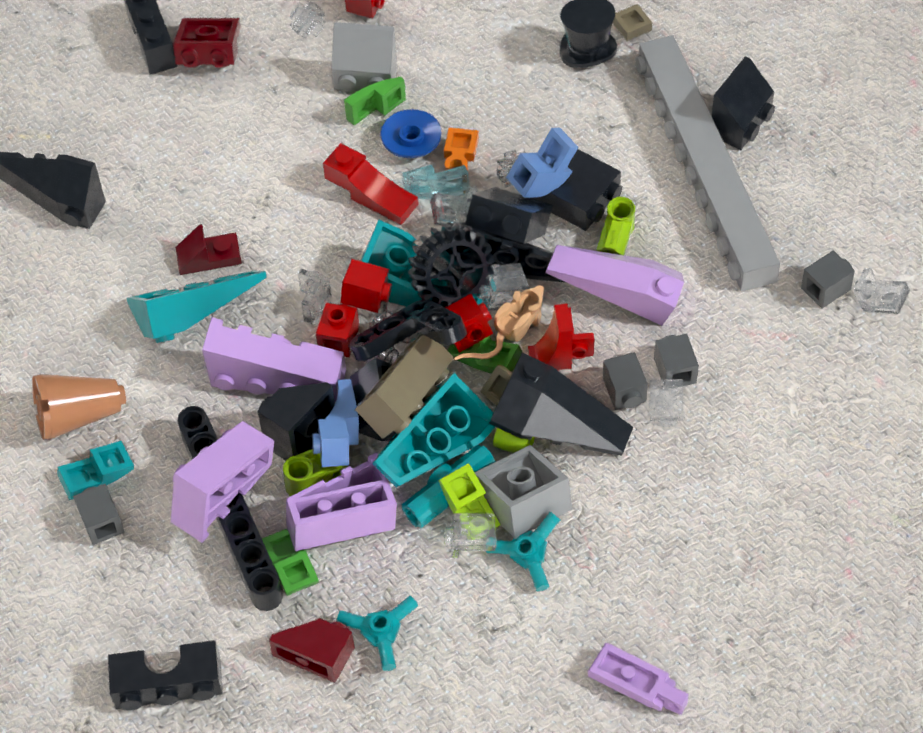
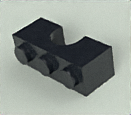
M124 0L126 13L134 35H137L149 75L178 67L175 64L173 43L157 1Z
M216 640L180 645L179 663L173 670L161 674L150 670L144 650L108 655L109 691L116 709L131 711L137 710L143 705L159 704L167 706L173 705L179 700L195 699L204 701L213 698L215 695H223L220 654Z

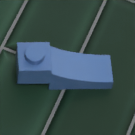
M351 379L338 380L336 403L325 419L318 420V433L312 434L313 454H320L322 467L349 465V445H359V415L355 410L357 406Z

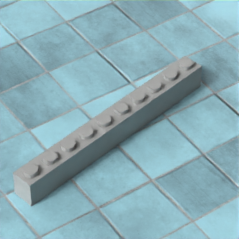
M674 36L639 43V56L635 57L637 71L645 77L646 91L649 96L653 95L655 99V110L658 117H663L667 138L674 141L676 158L678 162H683L686 180L696 190L697 204L700 209L704 208L706 212L708 229L716 234L717 248L720 255L725 256L728 261L730 278L733 281H737L741 292L777 283L780 269L779 259Z

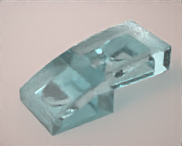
M432 165L402 173L403 188L417 196L418 199H444L470 194L469 173L465 165L436 174Z

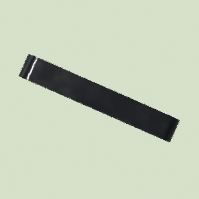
M190 406L178 414L177 422L181 437L192 460L204 447H209L218 439L204 409L198 406ZM238 493L229 503L234 504V506L229 508V514L224 519L218 516L216 520L253 605L261 611H270L277 608L283 598L278 574L244 497L241 493ZM246 531V533L243 535H235L238 532ZM251 559H259L255 563H247ZM262 587H272L270 590L265 592L259 591V589H261Z

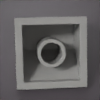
M334 23L332 50L334 89L359 91L371 84L396 77L397 56L394 26Z
M532 445L474 472L486 491L484 497L501 526L515 539L521 534L537 528L549 512L559 517L572 510L569 478Z

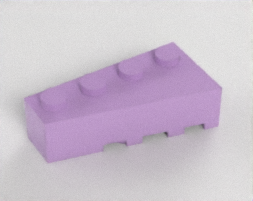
M211 318L202 351L212 387H217L221 390L236 389L249 391L253 394H274L279 388L327 382L333 387L334 400L336 402L338 380H344L346 374L344 352L304 341L299 346L293 345L284 338L285 336L272 333L271 337L267 338L251 334V327L239 325L238 330L222 326L223 320Z

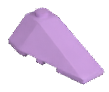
M561 245L555 247L545 272L663 326L675 309L684 284L682 273L654 260Z

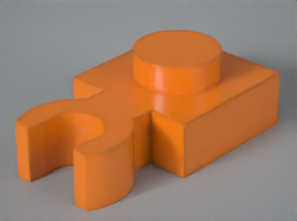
M448 128L444 146V158H446L444 163L445 175L450 176L451 169L459 167L461 168V177L465 178L467 176L468 161L474 162L479 130Z

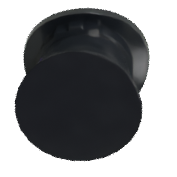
M571 0L563 6L560 12V19L566 33L560 43V57L564 64L572 68H586L606 62L616 55L618 51L617 42L610 35L616 13L613 4L609 0Z

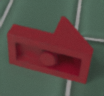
M200 224L175 247L180 275L242 264L236 232L205 238L203 225Z

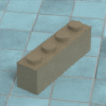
M421 334L406 346L355 410L382 439L393 431L396 434L401 433L412 422L410 418L425 405L423 401L437 390L435 385L439 384L449 374L446 368L454 357L443 345Z

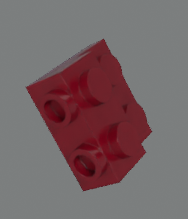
M182 18L173 43L175 64L191 68L200 65H213L220 68L234 65L238 53L237 39L241 29L240 18Z

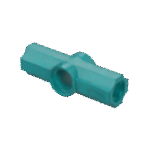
M477 445L451 466L443 464L430 475L427 485L401 504L402 511L415 527L423 528L450 507L441 489L439 480L468 463L474 472L495 463L496 461L492 453L485 446Z

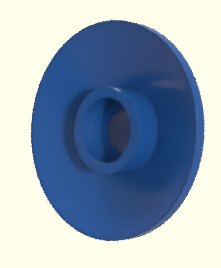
M416 109L403 110L391 115L381 128V140L384 147L390 153L402 158H418L429 154L438 146L442 135L438 120L430 113Z

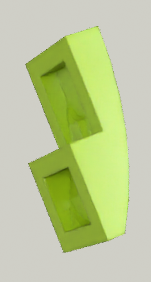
M469 463L439 480L450 509L469 543L501 525L485 499L484 494H486V491Z

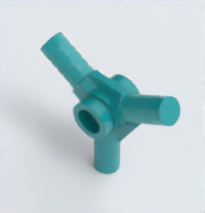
M549 512L535 531L530 530L523 533L518 538H513L512 541L487 539L485 551L486 553L510 555L512 560L525 570H529L536 591H544L549 588V583L541 565L544 562L547 546L545 539L560 522V519L552 512Z
M409 595L393 610L369 613L365 617L340 610L337 621L347 627L361 630V634L374 647H378L382 669L384 671H391L396 668L392 643L396 640L401 626L400 621L416 609L418 603Z

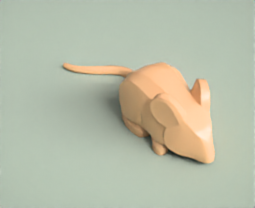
M539 285L522 292L515 291L512 302L504 303L497 310L494 327L498 333L495 339L496 348L493 351L484 354L463 353L456 356L454 361L461 358L489 359L501 351L504 339L512 342L520 341L527 333L531 324L538 326L540 323L544 287Z

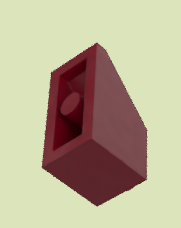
M321 618L274 633L269 639L272 656L336 683L355 648L352 631L346 625L338 621L330 623Z

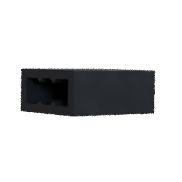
M577 149L568 165L572 171L568 179L560 187L549 192V194L530 198L553 205L551 213L587 231L593 222L597 223L600 221L608 203L613 198L620 196L622 192V186L620 185L621 171Z
M493 187L472 194L465 225L525 244L545 235L553 205L532 198H524L522 195Z

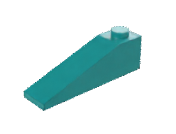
M378 220L360 261L389 269L388 283H392L389 303L408 306L422 300L417 294L418 292L411 286L412 279L407 271L412 268L408 258L417 255L412 247L418 246L415 244L416 239L408 232ZM431 279L434 285L446 286L445 280ZM482 291V296L472 295L478 305L484 302L486 296Z
M254 270L216 278L213 280V284H209V282L186 284L183 287L184 291L179 292V289L167 290L166 288L128 297L127 303L143 336L155 339L156 343L166 342L175 339V333L187 330L267 278L266 271Z
M455 373L436 386L437 390L423 401L425 405L410 418L412 422L401 433L395 434L372 464L396 488L482 443L495 428V426L489 424L493 412Z

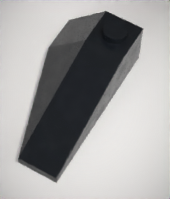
M0 152V179L68 225L87 229L91 228L106 202L94 162L70 155L58 154L56 159H47L44 154L38 153L33 158H26L21 153Z
M451 222L446 223L449 224L451 227L454 225V223ZM474 228L485 237L486 242L490 244L492 249L490 254L494 257L495 262L490 266L493 268L494 274L489 276L565 282L545 273L553 252L529 243H519ZM456 246L458 252L471 253L470 247Z
M523 352L510 374L489 424L521 439L543 438L550 440V444L561 445L563 442L580 445L585 450L622 456L633 429V426L554 367Z

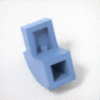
M551 128L538 152L520 153L506 178L524 198L547 195L549 192L560 187L571 175L572 171L568 165L579 147L561 128Z

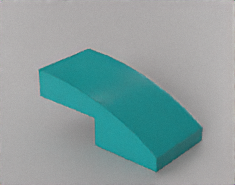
M122 441L90 449L89 458L59 466L57 468V476L68 499L72 500L74 499L73 496L82 493L87 488L98 487L102 484L107 486L134 470V464Z

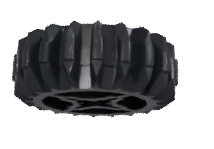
M455 222L452 227L449 224L443 223L440 232L436 228L431 227V236L429 238L420 235L423 244L421 246H412L413 251L417 255L408 258L412 268L407 271L412 279L411 286L418 292L417 294L422 300L426 301L429 299L446 308L469 294L482 296L479 288L482 285L490 286L486 276L494 274L493 268L490 265L495 260L490 254L492 251L490 244L486 242L485 237L480 232H477L471 226L466 225L464 227L461 223ZM456 246L470 247L471 253L458 252ZM431 279L445 280L446 286L434 285Z

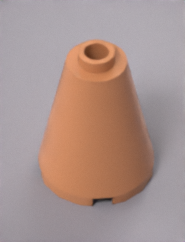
M39 374L32 377L33 402L36 404L38 412L36 420L43 440H51L121 411V405L126 404L124 386L118 385L116 379Z

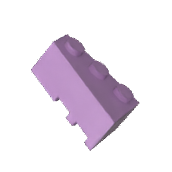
M242 421L231 430H226L212 445L204 447L187 464L179 466L173 475L171 523L203 543L209 536L207 528L218 516L224 519L230 512V509L226 506L238 493L245 496L272 465L274 440Z
M377 452L368 456L367 462L353 469L349 466L341 470L340 476L326 483L322 480L286 499V526L295 551L395 530L397 503L387 478L372 464L378 456Z

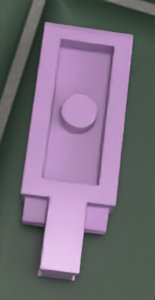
M609 643L603 645L588 670V677L650 708L661 711L664 707L681 715L688 704L689 695L675 688L676 682L669 678V673Z

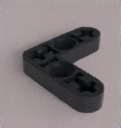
M423 299L406 306L358 334L350 341L349 345L356 360L365 361L376 357L416 332H420L441 345H450L462 340L467 335V330L460 315L429 299L426 301Z

